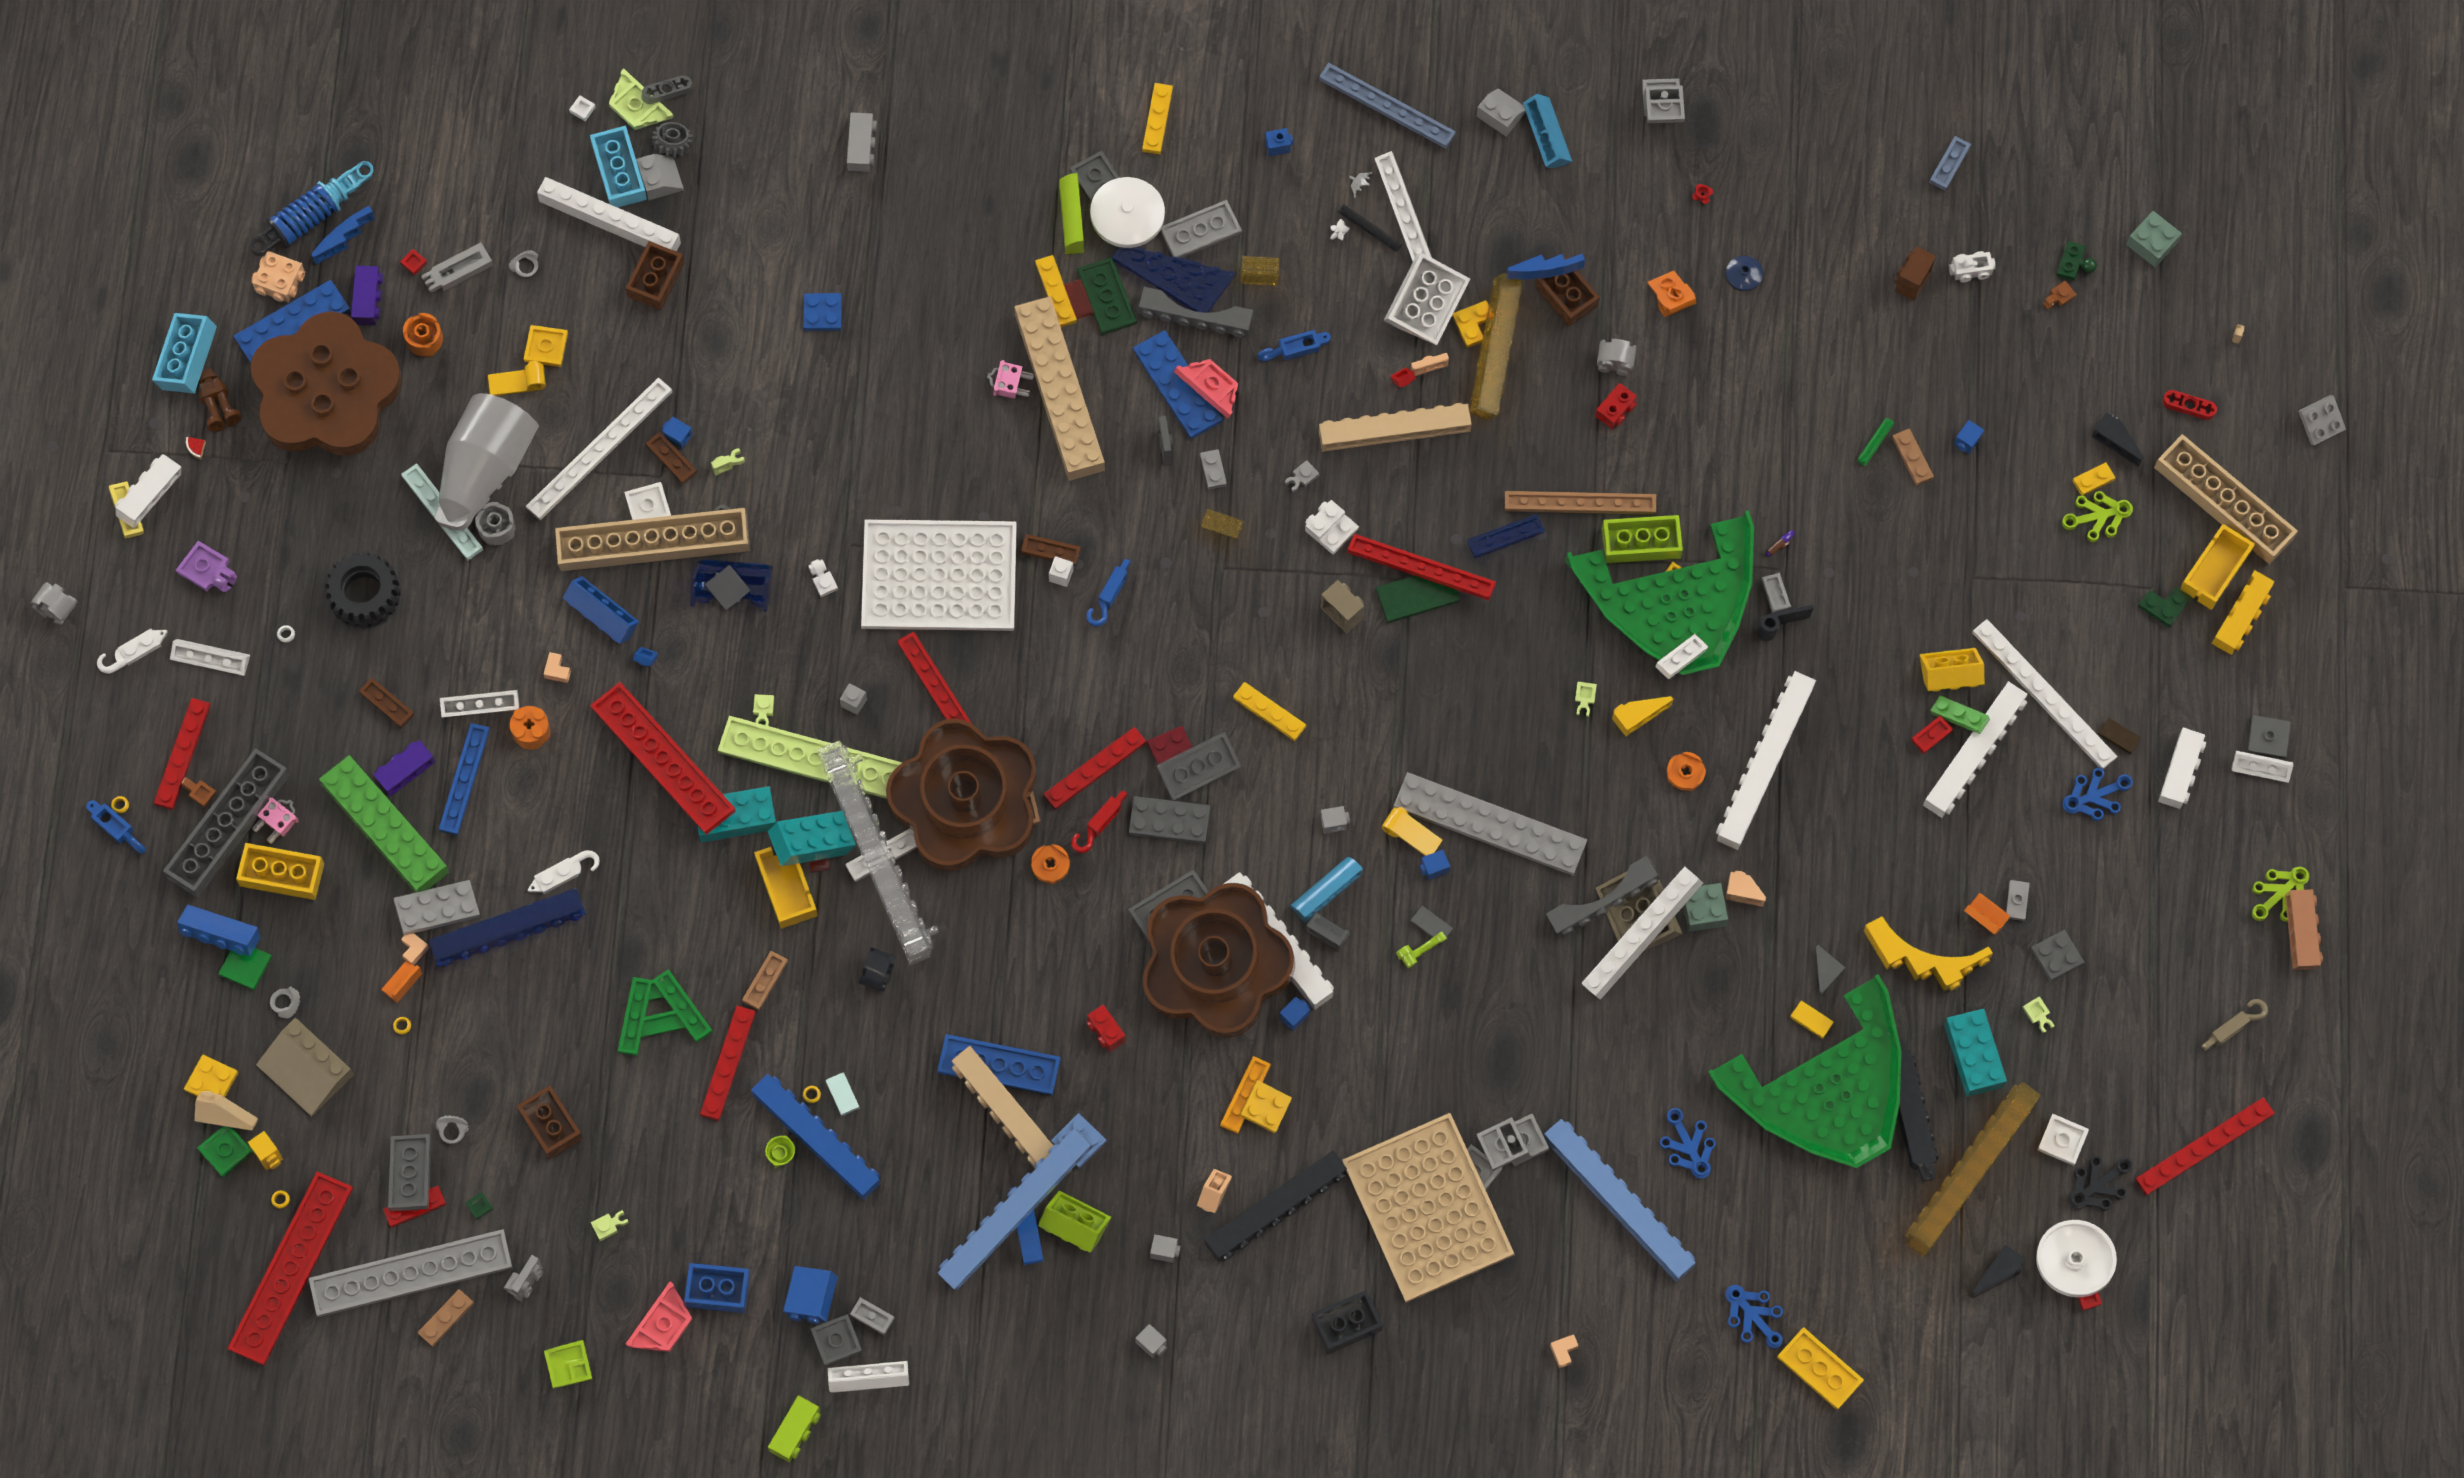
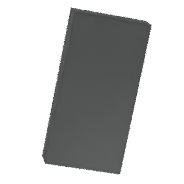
M1421 906L1410 921L1431 938L1441 931L1447 938L1453 931L1450 925L1424 906Z

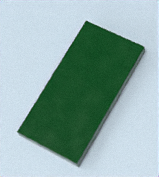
M1112 257L1077 268V273L1101 335L1137 324Z
M1417 576L1376 587L1387 623L1460 602L1456 589Z

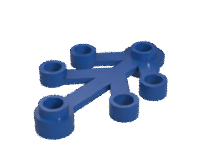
M2096 768L2092 773V781L2087 794L2079 797L2081 789L2087 783V778L2084 775H2078L2075 779L2072 795L2066 796L2062 802L2063 809L2069 814L2082 812L2091 816L2094 821H2100L2104 815L2101 809H2093L2083 805L2091 802L2107 808L2111 814H2118L2121 805L2118 802H2111L2101 797L2118 790L2128 791L2133 783L2132 778L2129 775L2123 774L2118 777L2116 783L2097 790L2100 780L2104 777V771L2101 768ZM2095 772L2101 773V777H2097ZM2078 779H2082L2084 783H2078ZM2125 782L2127 786L2123 787L2120 783ZM2068 803H2074L2075 807H2070ZM2111 806H2117L2118 810H2113ZM2098 812L2101 817H2095L2094 813Z
M1672 1108L1668 1111L1667 1121L1675 1126L1683 1144L1665 1136L1660 1140V1147L1664 1150L1670 1148L1688 1154L1692 1161L1682 1159L1678 1154H1672L1668 1162L1672 1167L1679 1165L1690 1169L1696 1178L1704 1179L1711 1172L1708 1159L1711 1151L1715 1148L1716 1142L1713 1138L1705 1139L1703 1144L1705 1149L1700 1159L1697 1148L1702 1134L1706 1131L1707 1124L1702 1120L1696 1122L1695 1133L1691 1141L1681 1122L1683 1119L1682 1111L1678 1108ZM1676 1115L1678 1120H1672L1671 1116ZM1702 1124L1704 1129L1699 1130L1697 1125ZM1667 1140L1669 1145L1664 1146L1662 1141ZM1708 1141L1712 1142V1143H1713V1146H1712V1147H1708V1146L1706 1145V1142H1708ZM1673 1157L1677 1158V1159H1678V1162H1677V1163H1673V1162L1671 1161V1158H1673ZM1703 1167L1704 1172H1699L1697 1168Z
M1739 1285L1730 1286L1725 1294L1727 1301L1731 1303L1730 1317L1727 1321L1728 1326L1731 1328L1739 1326L1740 1319L1737 1315L1738 1307L1740 1306L1744 1311L1741 1341L1744 1343L1752 1341L1751 1325L1753 1321L1767 1337V1346L1771 1349L1779 1348L1783 1341L1782 1336L1778 1332H1773L1759 1315L1772 1316L1778 1319L1782 1316L1783 1309L1780 1306L1772 1308L1750 1306L1746 1300H1755L1765 1304L1769 1301L1770 1294L1767 1291H1760L1759 1293L1745 1292ZM1732 1292H1738L1739 1297H1734ZM1765 1294L1767 1299L1762 1300L1760 1295ZM1778 1309L1780 1314L1775 1315L1773 1310ZM1736 1319L1737 1324H1731L1730 1320ZM1744 1334H1749V1335H1750V1339H1749V1340L1744 1339L1743 1335H1744ZM1773 1336L1777 1337L1778 1342H1772L1771 1338Z

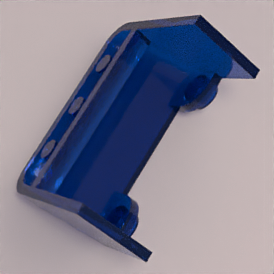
M700 560L697 562L691 577L690 606L694 607L697 600L699 603H708L709 600L715 597L705 584L716 576V572L719 573L730 565L751 590L741 599H751V603L755 604L756 607H763V612H767L770 604L773 566L717 560Z

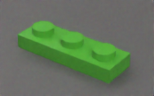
M1939 696L1930 710L1932 715L1937 717L1941 715L1944 720L1978 734H1981L1990 720L1988 715L1943 696Z

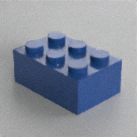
M689 1263L684 1300L685 1306L687 1308L745 1313L750 1281L749 1269Z

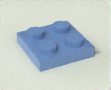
M1078 1113L1051 1140V1143L1059 1145L1063 1141L1062 1136L1069 1129L1071 1131L1077 1129L1094 1145L1077 1163L1076 1167L1080 1169L1107 1140Z

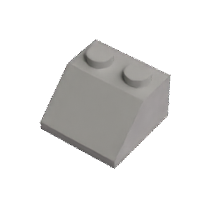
M1500 89L1489 93L1477 109V117L1504 136L1511 132L1526 113L1524 105Z
M652 154L636 159L648 201L684 190L672 156L666 157L665 155Z

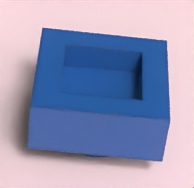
M640 647L635 652L633 661L638 662L640 665L651 667L657 660L658 653Z

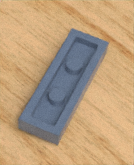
M1954 136L1929 183L1946 191L1971 144Z

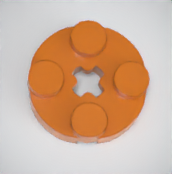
M1683 752L1673 756L1667 767L1668 781L1675 788L1683 791L1695 790L1703 782L1706 773L1701 758L1691 752ZM1687 767L1691 774L1683 775L1681 769L1685 770Z
M1053 844L1051 846L1044 845L1034 852L1031 869L1040 881L1055 884L1065 878L1069 872V857L1062 847ZM1054 860L1055 866L1048 868L1046 861Z

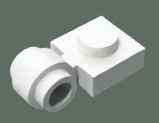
M817 559L808 565L812 576H818L813 578V583L820 597L838 590L831 572L829 571L824 574V571L827 569L823 560Z

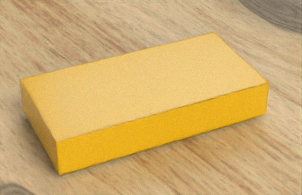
M1800 1001L1790 1016L1791 1019L1822 1039L1834 1023L1803 1001Z

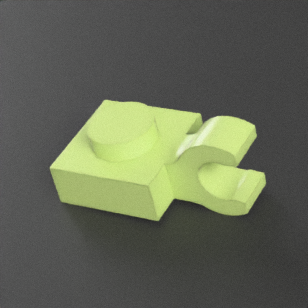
M739 448L734 449L730 457L729 455L725 457L719 456L711 462L715 476L733 469L732 466L740 465L745 462L744 457H735L741 453Z

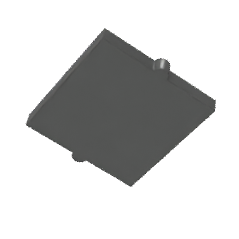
M730 565L721 572H716V576L705 584L725 610L734 603L740 602V599L751 591Z

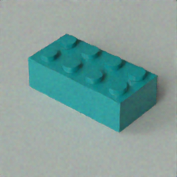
M770 786L723 794L735 807L736 812L707 835L699 827L698 832L700 842L702 843L769 831L776 824Z
M843 811L778 821L768 831L781 866L844 856L856 845Z
M1980 1009L1946 1018L1944 1022L1945 1031L1966 1097L2004 1088L2007 1079L1985 1010Z

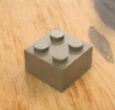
M1337 580L1321 594L1320 608L1346 634L1363 620L1364 602L1360 597H1355L1345 583Z

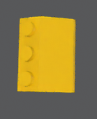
M1976 648L1920 654L1923 680L1928 691L1937 692L1941 689H1959L1965 686L1977 687L1985 684L1984 663Z

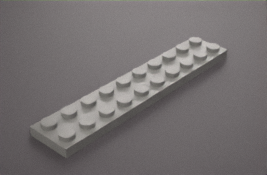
M1408 772L1393 808H1404L1409 815L1574 876L1587 843V839Z
M502 1229L310 1277L309 1282L317 1317H322L513 1269L505 1232Z

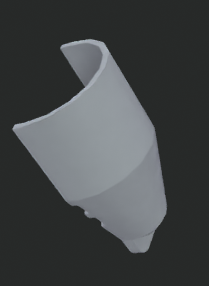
M478 393L472 396L446 446L438 501L440 506L435 514V519L440 526L460 531L468 528L474 516L490 500L489 496L496 489L499 490L502 487L501 483L508 476L511 477L515 473L539 427L538 423L527 412L517 405L491 394Z

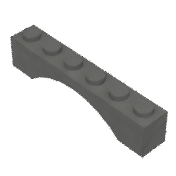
M1148 287L1143 288L1139 304V314L1143 317H1155L1164 322H1178L1183 326L1192 325L1201 330L1211 329L1220 334L1229 333L1239 338L1248 337L1253 319V310L1237 306L1212 313L1188 310L1173 302L1162 290Z
M1645 856L1629 866L1627 874L1621 883L1604 898L1584 905L1562 904L1546 914L1559 936H1568L1574 932L1573 929L1576 927H1583L1591 922L1590 919L1595 916L1601 917L1608 912L1609 908L1622 905L1628 897H1636L1641 893L1642 889L1655 886L1661 877L1651 859Z

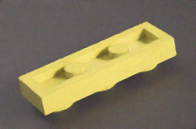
M127 481L109 486L114 507L119 499L126 497L129 489ZM118 518L125 539L144 534L141 521L133 528Z

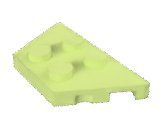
M623 69L619 82L615 86V92L609 101V106L634 130L672 119L673 114L662 103L647 104L642 101L641 95L644 87Z

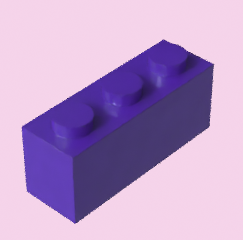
M378 266L355 267L351 318L357 325H376L377 319L380 318L378 301L381 302L382 292L379 290V286L383 284V273H380Z
M418 740L417 742L410 743L401 754L394 755L388 764L378 767L373 776L390 798L436 762L433 755Z

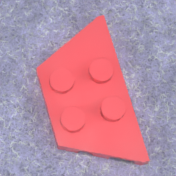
M1211 359L1200 363H1190L1186 367H1176L1174 370L1175 374L1227 419L1231 416L1232 406L1236 397L1235 393L1238 388V383Z
M672 1282L668 1283L629 1338L626 1346L670 1352L693 1319Z

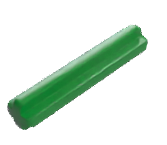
M1889 418L1884 419L1859 456L1858 463L1863 466L1867 465L1894 424Z

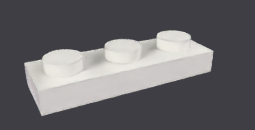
M1694 634L1658 661L1655 667L1670 679L1706 652L1708 646Z
M2236 751L2232 765V771L2287 783H2289L2293 769V762Z

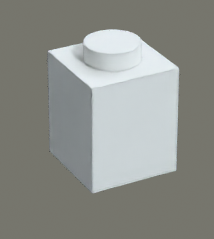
M1055 557L1049 571V582L1067 587L1073 573V562Z

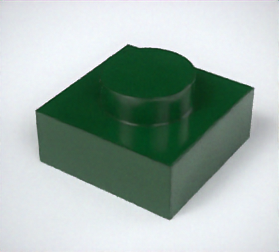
M483 1192L465 1202L476 1220L493 1210Z

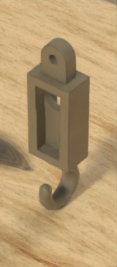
M2260 999L2249 1001L2248 1007L2257 1004L2261 1006L2262 1012L2251 1015L2241 1011L2212 1032L2209 1040L2201 1047L2205 1051L2214 1045L2219 1047L2244 1029L2250 1021L2264 1019L2268 1013L2266 1003Z

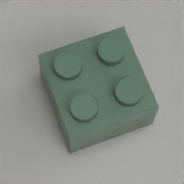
M2152 211L2130 235L2126 245L2153 267H2156L2179 242L2182 233L2156 212Z
M1721 883L1701 886L1683 906L1688 932L1725 927L1727 925L1728 916Z

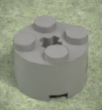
M1605 339L1600 341L1597 359L1598 370L1605 373L1617 371L1618 375H1628V372L1634 369L1636 345L1632 347L1629 341L1612 339V342H1606Z
M499 502L485 504L475 517L476 527L481 539L490 546L502 545L514 537L515 521L509 507L499 504Z
M46 582L30 603L33 604L32 607L45 618L47 616L54 618L53 623L62 625L74 609L77 600L70 595H65L63 593L64 589L59 585L54 584L52 586Z

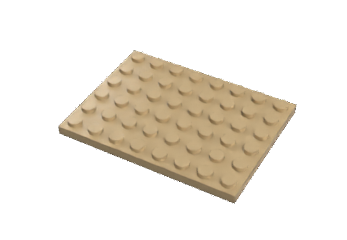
M1451 1113L1342 1160L1406 1303L1515 1255Z

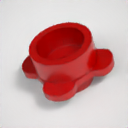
M1698 184L1695 193L1692 194V199L1708 204L1710 201L1709 197L1713 194V189L1706 185Z

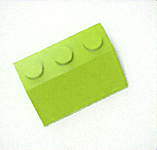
M1058 1191L1046 1206L1038 1226L1046 1232L1053 1233L1062 1240L1078 1246L1081 1250L1091 1253L1098 1244L1111 1217Z

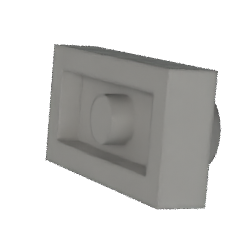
M1219 449L1200 453L1208 490L1227 486Z
M861 1297L850 1313L851 1317L885 1335L895 1319L894 1316Z

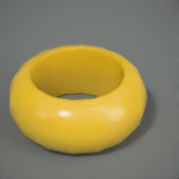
M118 796L112 800L111 808L115 813L122 814L128 810L129 802L125 797ZM118 801L125 802V806L122 809L115 808V804Z
M399 1017L394 1021L393 1029L398 1034H406L411 1029V1022L406 1017ZM401 1021H405L408 1024L404 1030L397 1029V1024Z
M808 1086L803 1091V1098L807 1103L814 1104L821 1097L820 1090L815 1086ZM814 1090L817 1092V1097L815 1099H808L806 1096L807 1092Z
M280 1190L272 1195L271 1201L273 1206L281 1209L289 1204L290 1197L287 1192ZM278 1195L286 1196L283 1204L275 1203Z

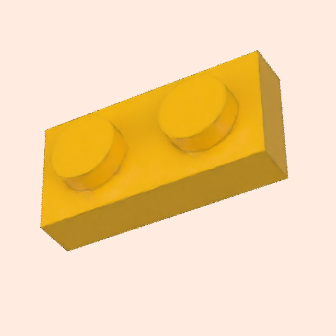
M2104 463L2073 478V483L2081 496H2084L2113 482L2115 476L2107 463Z

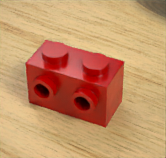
M1619 383L1596 409L1595 417L1613 430L1616 425L1620 426L1626 418L1624 416L1628 412L1631 413L1636 408L1637 395Z
M1104 1005L1087 1015L1086 1024L1092 1033L1095 1032L1097 1034L1099 1043L1103 1048L1106 1047L1109 1053L1126 1042V1035Z

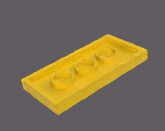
M1804 1327L1777 1356L1782 1363L1836 1410L1844 1404L1864 1381L1863 1378Z

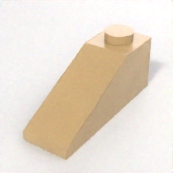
M211 1091L200 1092L196 1099L194 1121L253 1130L258 1121V1118L220 1094H214Z

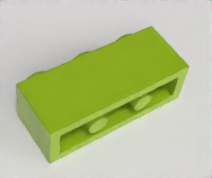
M798 1395L768 1446L769 1452L789 1463L792 1458L796 1459L801 1449L799 1446L802 1441L806 1442L810 1436V1427L812 1424L816 1425L821 1416L819 1406Z

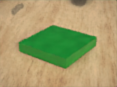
M257 948L253 950L251 956L239 955L231 950L218 974L254 991L272 955Z
M222 1126L197 1147L199 1152L222 1178L253 1153L252 1149L232 1127Z

